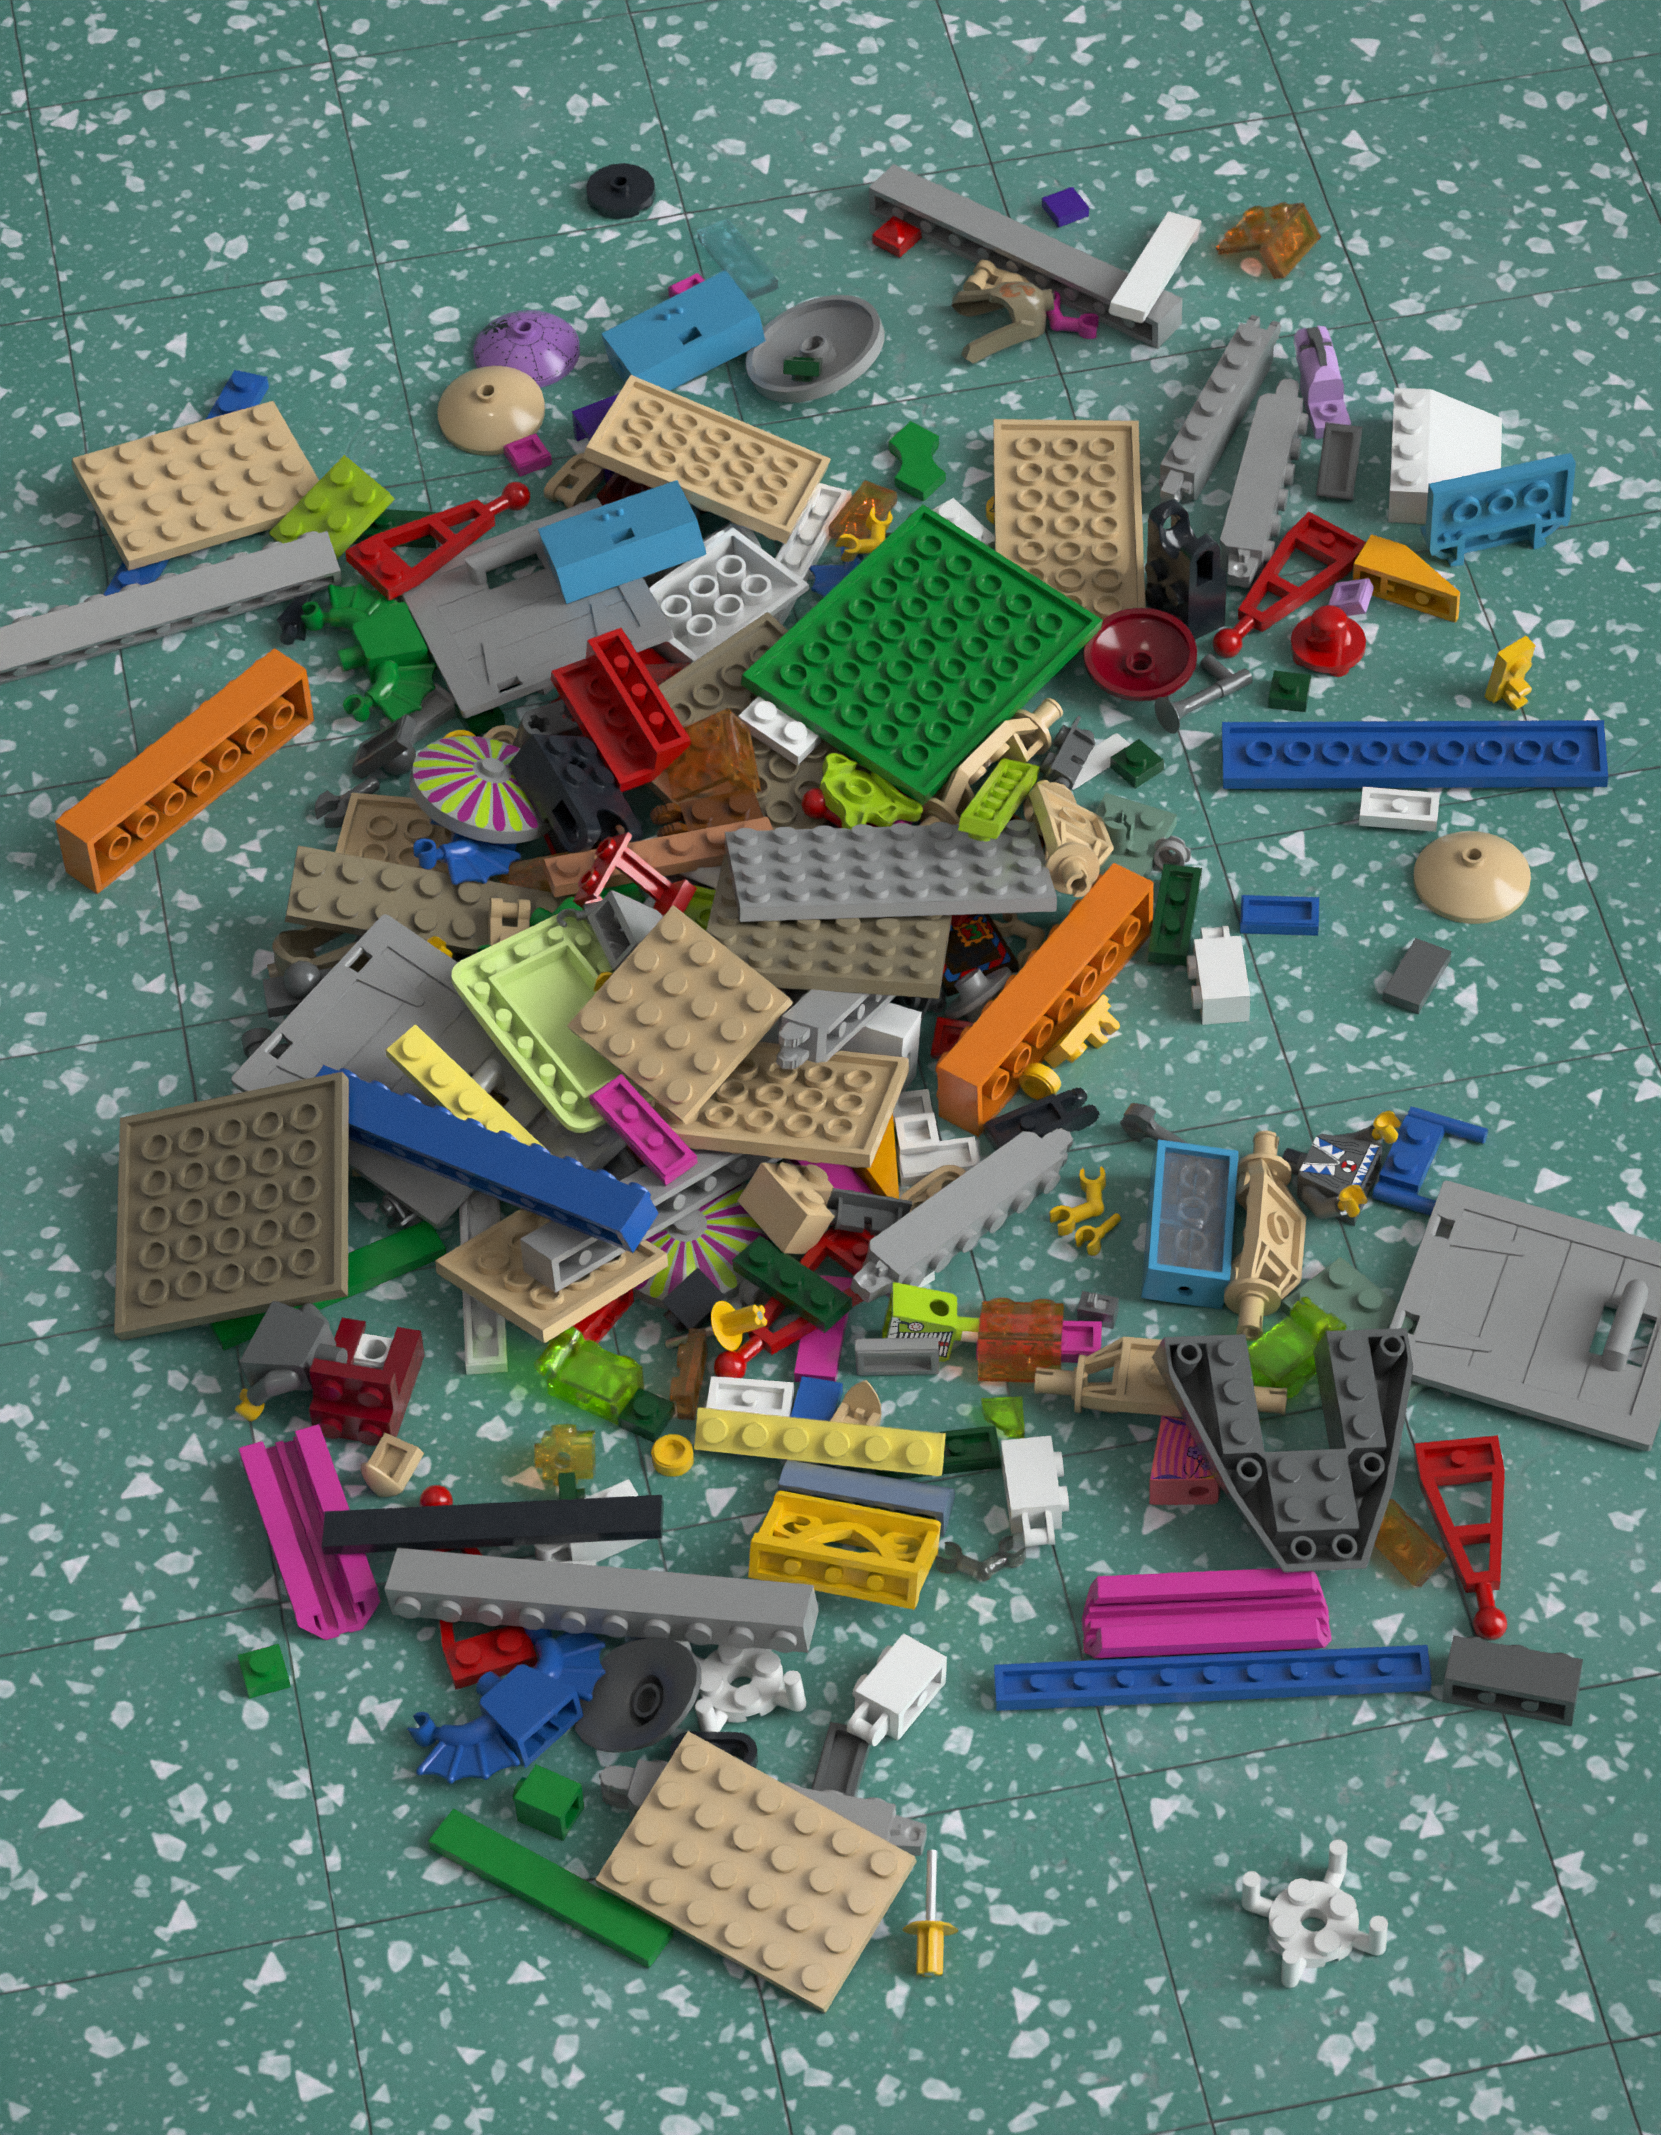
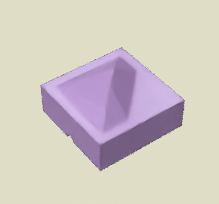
M1370 579L1335 583L1329 605L1341 608L1347 616L1365 614L1374 589Z

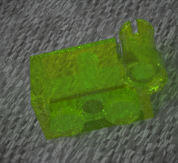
M1307 1296L1301 1298L1305 1305L1301 1304L1298 1300L1290 1311L1292 1319L1287 1316L1247 1347L1254 1386L1287 1388V1398H1293L1300 1392L1304 1384L1317 1374L1313 1350L1325 1332L1346 1330V1323L1335 1314L1324 1312Z
M573 1326L549 1340L545 1350L534 1362L536 1371L544 1377L548 1370H551L546 1380L549 1395L618 1426V1416L637 1389L642 1388L645 1390L642 1365H639L628 1356H619L607 1351L592 1340H585L581 1332Z

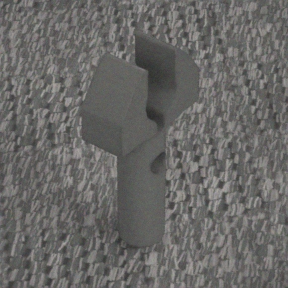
M370 777L342 796H335L328 790L318 796L315 804L316 819L318 820L324 816L326 828L342 827L351 793L373 794L380 788L379 781L375 777Z
M1131 1103L1120 1121L1122 1128L1128 1136L1139 1143L1143 1137H1150L1156 1142L1159 1139L1187 1143L1157 1124L1154 1120L1156 1111L1144 1104Z

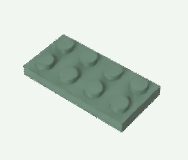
M1339 1257L1282 1301V1312L1316 1340L1320 1341L1326 1331L1389 1329L1398 1303L1343 1258ZM1405 1316L1401 1328H1407V1333L1414 1335L1418 1322ZM1411 1381L1408 1401L1425 1389L1427 1385Z

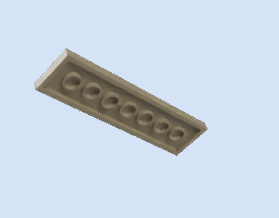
M298 846L285 922L363 936L382 915L387 914L426 941L433 936H437L446 942V948L452 953L472 956L478 953V947L488 945L490 897L502 898L503 902L517 903V899L530 900L531 918L532 913L537 908L541 907L553 913L566 898L573 896L565 895L554 898L552 892L487 881L485 884L466 881L453 885L449 873ZM502 918V926L516 927V919Z

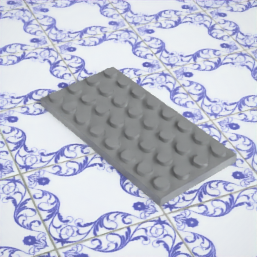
M1011 820L998 838H991L990 841L971 839L967 836L968 833L958 831L959 824L950 825L945 822H935L926 826H911L906 823H897L891 827H872L860 824L852 827V829L817 826L814 829L795 830L791 827H779L775 830L756 831L751 828H741L736 831L725 832V850L740 922L1055 912L1057 909V895L1049 869L1045 867L1046 859L1035 822Z

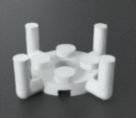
M676 1641L691 1650L689 1642ZM719 1645L718 1649L712 1652L706 1659L697 1657L702 1675V1683L699 1689L701 1699L695 1704L700 1730L720 1732L726 1721L735 1723L747 1721L746 1717L759 1712L761 1717L772 1711L777 1705L795 1712L804 1710L806 1699L800 1673L788 1671L784 1675L780 1658L771 1651L772 1649H739L734 1646ZM738 1677H749L752 1679L748 1685H743L739 1688L730 1685Z
M1334 1840L1330 1843L1328 1870L1322 1882L1309 1881L1303 1878L1295 1879L1290 1882L1288 1888L1283 1890L1274 1901L1260 1896L1261 1878L1258 1873L1250 1871L1243 1876L1242 1906L1247 1911L1269 1918L1270 1937H1272L1277 1945L1278 1952L1282 1955L1281 1982L1287 1988H1293L1298 1984L1305 1967H1324L1325 1962L1333 1961L1337 1958L1340 1961L1353 1948L1375 1956L1382 1955L1386 1950L1388 1929L1386 1918L1374 1916L1370 1920L1369 1934L1358 1931L1359 1916L1355 1899L1339 1889L1346 1873L1347 1844L1342 1840ZM1315 1917L1321 1919L1326 1926L1322 1930L1314 1932L1305 1929L1301 1923L1307 1918Z

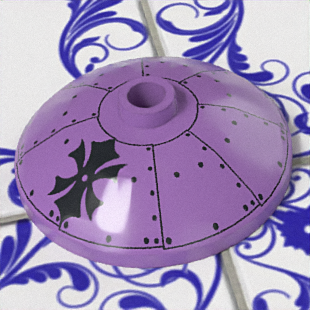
M520 310L502 315L486 325L475 340L473 353L477 368L485 366L515 368L529 375L542 388L561 380L572 371L579 359L580 344L576 331L564 319L544 311Z

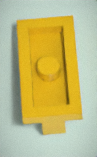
M1526 635L1497 653L1484 696L1489 702L1492 701L1493 703L1502 698L1515 711L1528 703L1524 696L1532 690L1530 685L1524 680V677L1532 666L1531 660L1536 645Z
M1102 994L1088 1005L1045 1054L1043 1059L1053 1068H1056L1066 1059L1073 1063L1086 1050L1087 1046L1083 1043L1085 1039L1097 1049L1106 1044L1108 1039L1101 1033L1100 1027L1105 1029L1110 1035L1120 1027L1119 1022L1107 1011L1111 1007L1107 1002L1109 999Z

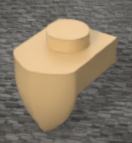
M864 1380L852 1386L845 1394L842 1403L830 1421L880 1426L881 1403L871 1384Z
M384 1433L368 1463L364 1462L361 1464V1474L367 1485L379 1497L396 1496L403 1492L424 1453L417 1446Z

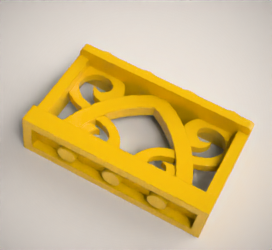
M779 1490L774 1496V1502L759 1532L755 1533L751 1540L748 1578L809 1584L814 1586L815 1591L915 1610L919 1601V1593L933 1561L938 1556L941 1523L938 1520ZM824 1543H843L867 1548L870 1552L848 1551L828 1547Z

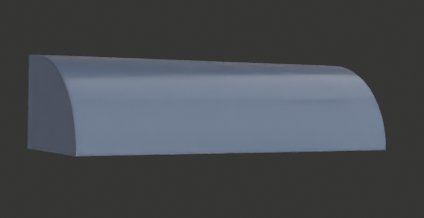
M788 1460L785 1463L778 1482V1491L938 1520L941 1523V1537H945L955 1499V1490L953 1488Z

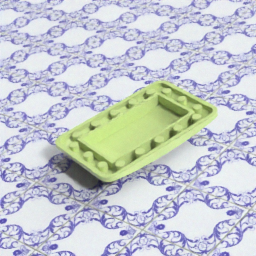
M558 914L461 960L452 969L451 982L498 1049L549 1111L568 1130L575 1133H585L607 1123L590 1104L589 1096L620 1074L625 1077L647 1102L653 1100V1098L567 1027L572 1019L595 995L596 992L593 990L598 976L603 972L614 973L615 971H613L587 919L577 922L574 917H566L563 921L567 923V927H561L557 923Z

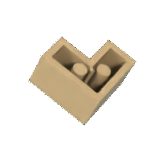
M784 1162L780 1164L761 1163L737 1200L782 1253L806 1254L810 1248L818 1243L835 1217L826 1207L834 1187L827 1180L828 1175L826 1172L813 1164L805 1166L790 1165Z

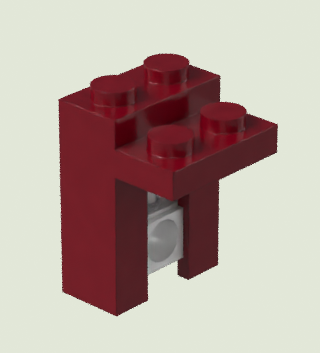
M342 1317L334 1339L336 1347L347 1350V1364L317 1358L313 1359L309 1371L314 1395L309 1408L312 1426L319 1424L322 1434L326 1438H342L359 1441L369 1446H377L384 1433L397 1438L425 1356L421 1330L397 1327L393 1338L364 1334L366 1321Z

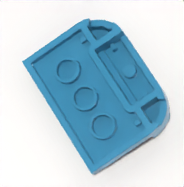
M1562 454L1430 483L1428 485L1426 525L1420 526V530L1431 555L1446 559L1450 566H1461L1464 563V554L1528 539L1533 550L1547 545L1544 538L1552 534L1560 525L1568 526L1571 518L1576 466L1572 454Z

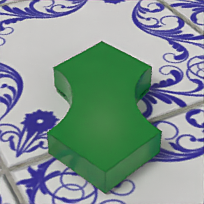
M912 421L888 441V448L890 453L901 463V469L895 476V487L924 502L946 481V472L939 468L932 458L939 448V436Z

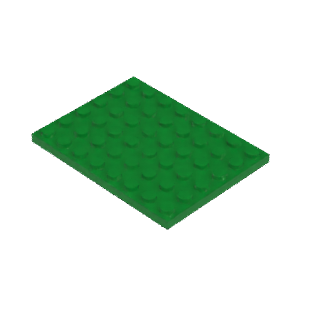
M922 504L742 674L740 685L765 701L773 703L777 709L794 720L803 723L806 728L817 734L820 738L873 773L881 776L921 805H924L948 782L952 772L1005 720H1010L1018 709H1021L1101 629L1103 620Z

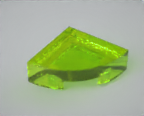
M1023 1396L981 1398L982 1414L988 1423H991L993 1426L996 1425V1428L1003 1431L1004 1435L1008 1437L1025 1438Z

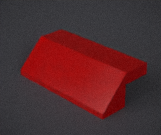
M622 627L588 639L585 659L551 671L553 685L584 736L588 737L595 744L599 756L607 769L613 774L614 781L621 792L654 781L691 745L690 737Z

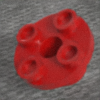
M1332 605L1316 609L1312 616L1303 619L1295 626L1291 635L1292 658L1297 665L1316 672L1329 673L1334 677L1346 675L1349 669L1362 659L1366 649V636L1361 626L1347 617L1341 608Z

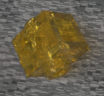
M574 1424L552 1425L551 1431L544 1432L541 1438L542 1443H535V1468H542L543 1480H553V1485L559 1486L558 1473L575 1472L576 1484H578V1479L594 1478L596 1473L595 1430L577 1431V1427ZM559 1452H566L571 1458H563Z

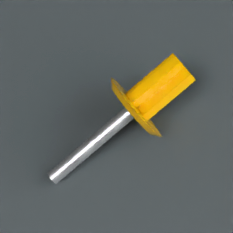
M718 1301L713 1306L711 1312L712 1326L665 1341L666 1347L670 1349L715 1335L716 1339L725 1349L730 1351L737 1350L742 1343L743 1333L766 1326L767 1320L763 1316L765 1309L762 1305L756 1306L754 1304L735 1310L728 1302Z
M936 1850L927 1851L926 1920L911 1922L902 1929L908 1934L917 1935L916 1974L922 1975V1977L943 1975V1936L953 1935L958 1932V1929L952 1924L936 1921Z

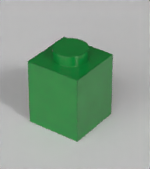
M535 1764L527 1778L522 1777L518 1781L513 1791L512 1800L515 1802L517 1821L561 1841H564L585 1808L582 1784Z

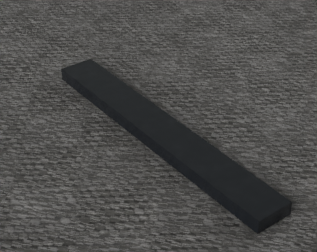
M662 1495L325 1511L322 1549L324 1555L396 1552L397 1548L437 1550L662 1539L664 1501Z

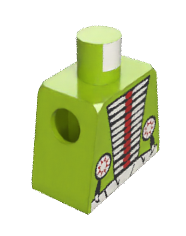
M893 1282L882 1326V1338L938 1337L939 1362L949 1360L954 1341L977 1343L979 1318L957 1316V1297L953 1293Z

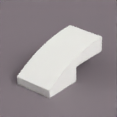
M929 1089L901 1092L893 1110L894 1131L900 1155L940 1150Z

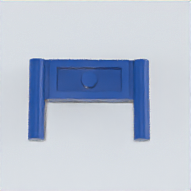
M1411 1106L1398 1131V1139L1393 1143L1379 1174V1182L1375 1185L1372 1199L1431 1216L1436 1200L1419 1196L1418 1193L1444 1133L1484 1144L1488 1135V1128Z

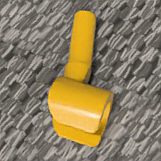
M1114 1213L1096 1228L1092 1226L1080 1227L1075 1233L1076 1246L1080 1247L1085 1241L1092 1240L1087 1245V1253L1091 1256L1099 1254L1101 1250L1100 1240L1121 1222V1216Z

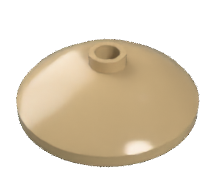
M485 366L462 374L445 389L438 404V421L446 439L462 451L476 455L503 454L504 445L537 433L545 416L544 397L538 384L526 373L506 366Z
M1462 831L1442 836L1422 850L1414 867V887L1421 901L1434 913L1460 923L1481 924L1502 919L1522 905L1530 889L1531 873L1524 855L1507 840L1485 832Z

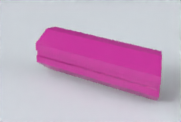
M317 1424L297 1430L292 1441L285 1443L283 1440L275 1442V1446L265 1448L263 1441L238 1448L298 1627L324 1640L339 1637V1634L345 1632L352 1633L362 1630L381 1601L365 1553L324 1555L322 1537L325 1511L350 1509L320 1425Z
M1281 1568L1097 1576L1089 1587L1081 1619L1084 1635L1083 1649L1085 1653L1094 1658L1325 1648L1332 1641L1329 1627V1610L1316 1573L1314 1571L1283 1572Z

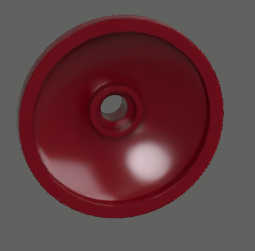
M1130 608L1102 619L1101 629L1084 646V663L1093 682L1106 693L1129 701H1152L1158 697H1166L1175 693L1191 678L1197 663V646L1188 627L1173 615L1151 608Z

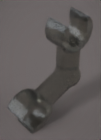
M1007 1536L999 1542L998 1551L980 1562L963 1555L961 1547L949 1541L944 1542L945 1554L954 1558L944 1559L943 1557L935 1556L936 1568L942 1573L951 1574L960 1571L980 1582H985L1004 1567L1017 1568L1021 1566L1026 1559V1548H1022L1016 1553H1008L1014 1547L1013 1536Z

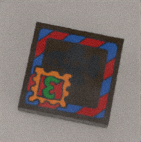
M971 914L956 928L952 925L950 926L941 987L947 997L959 993L954 987L955 984L974 969L979 968L984 976L1004 967L1009 968L1012 973L1019 971L1016 957L989 914Z

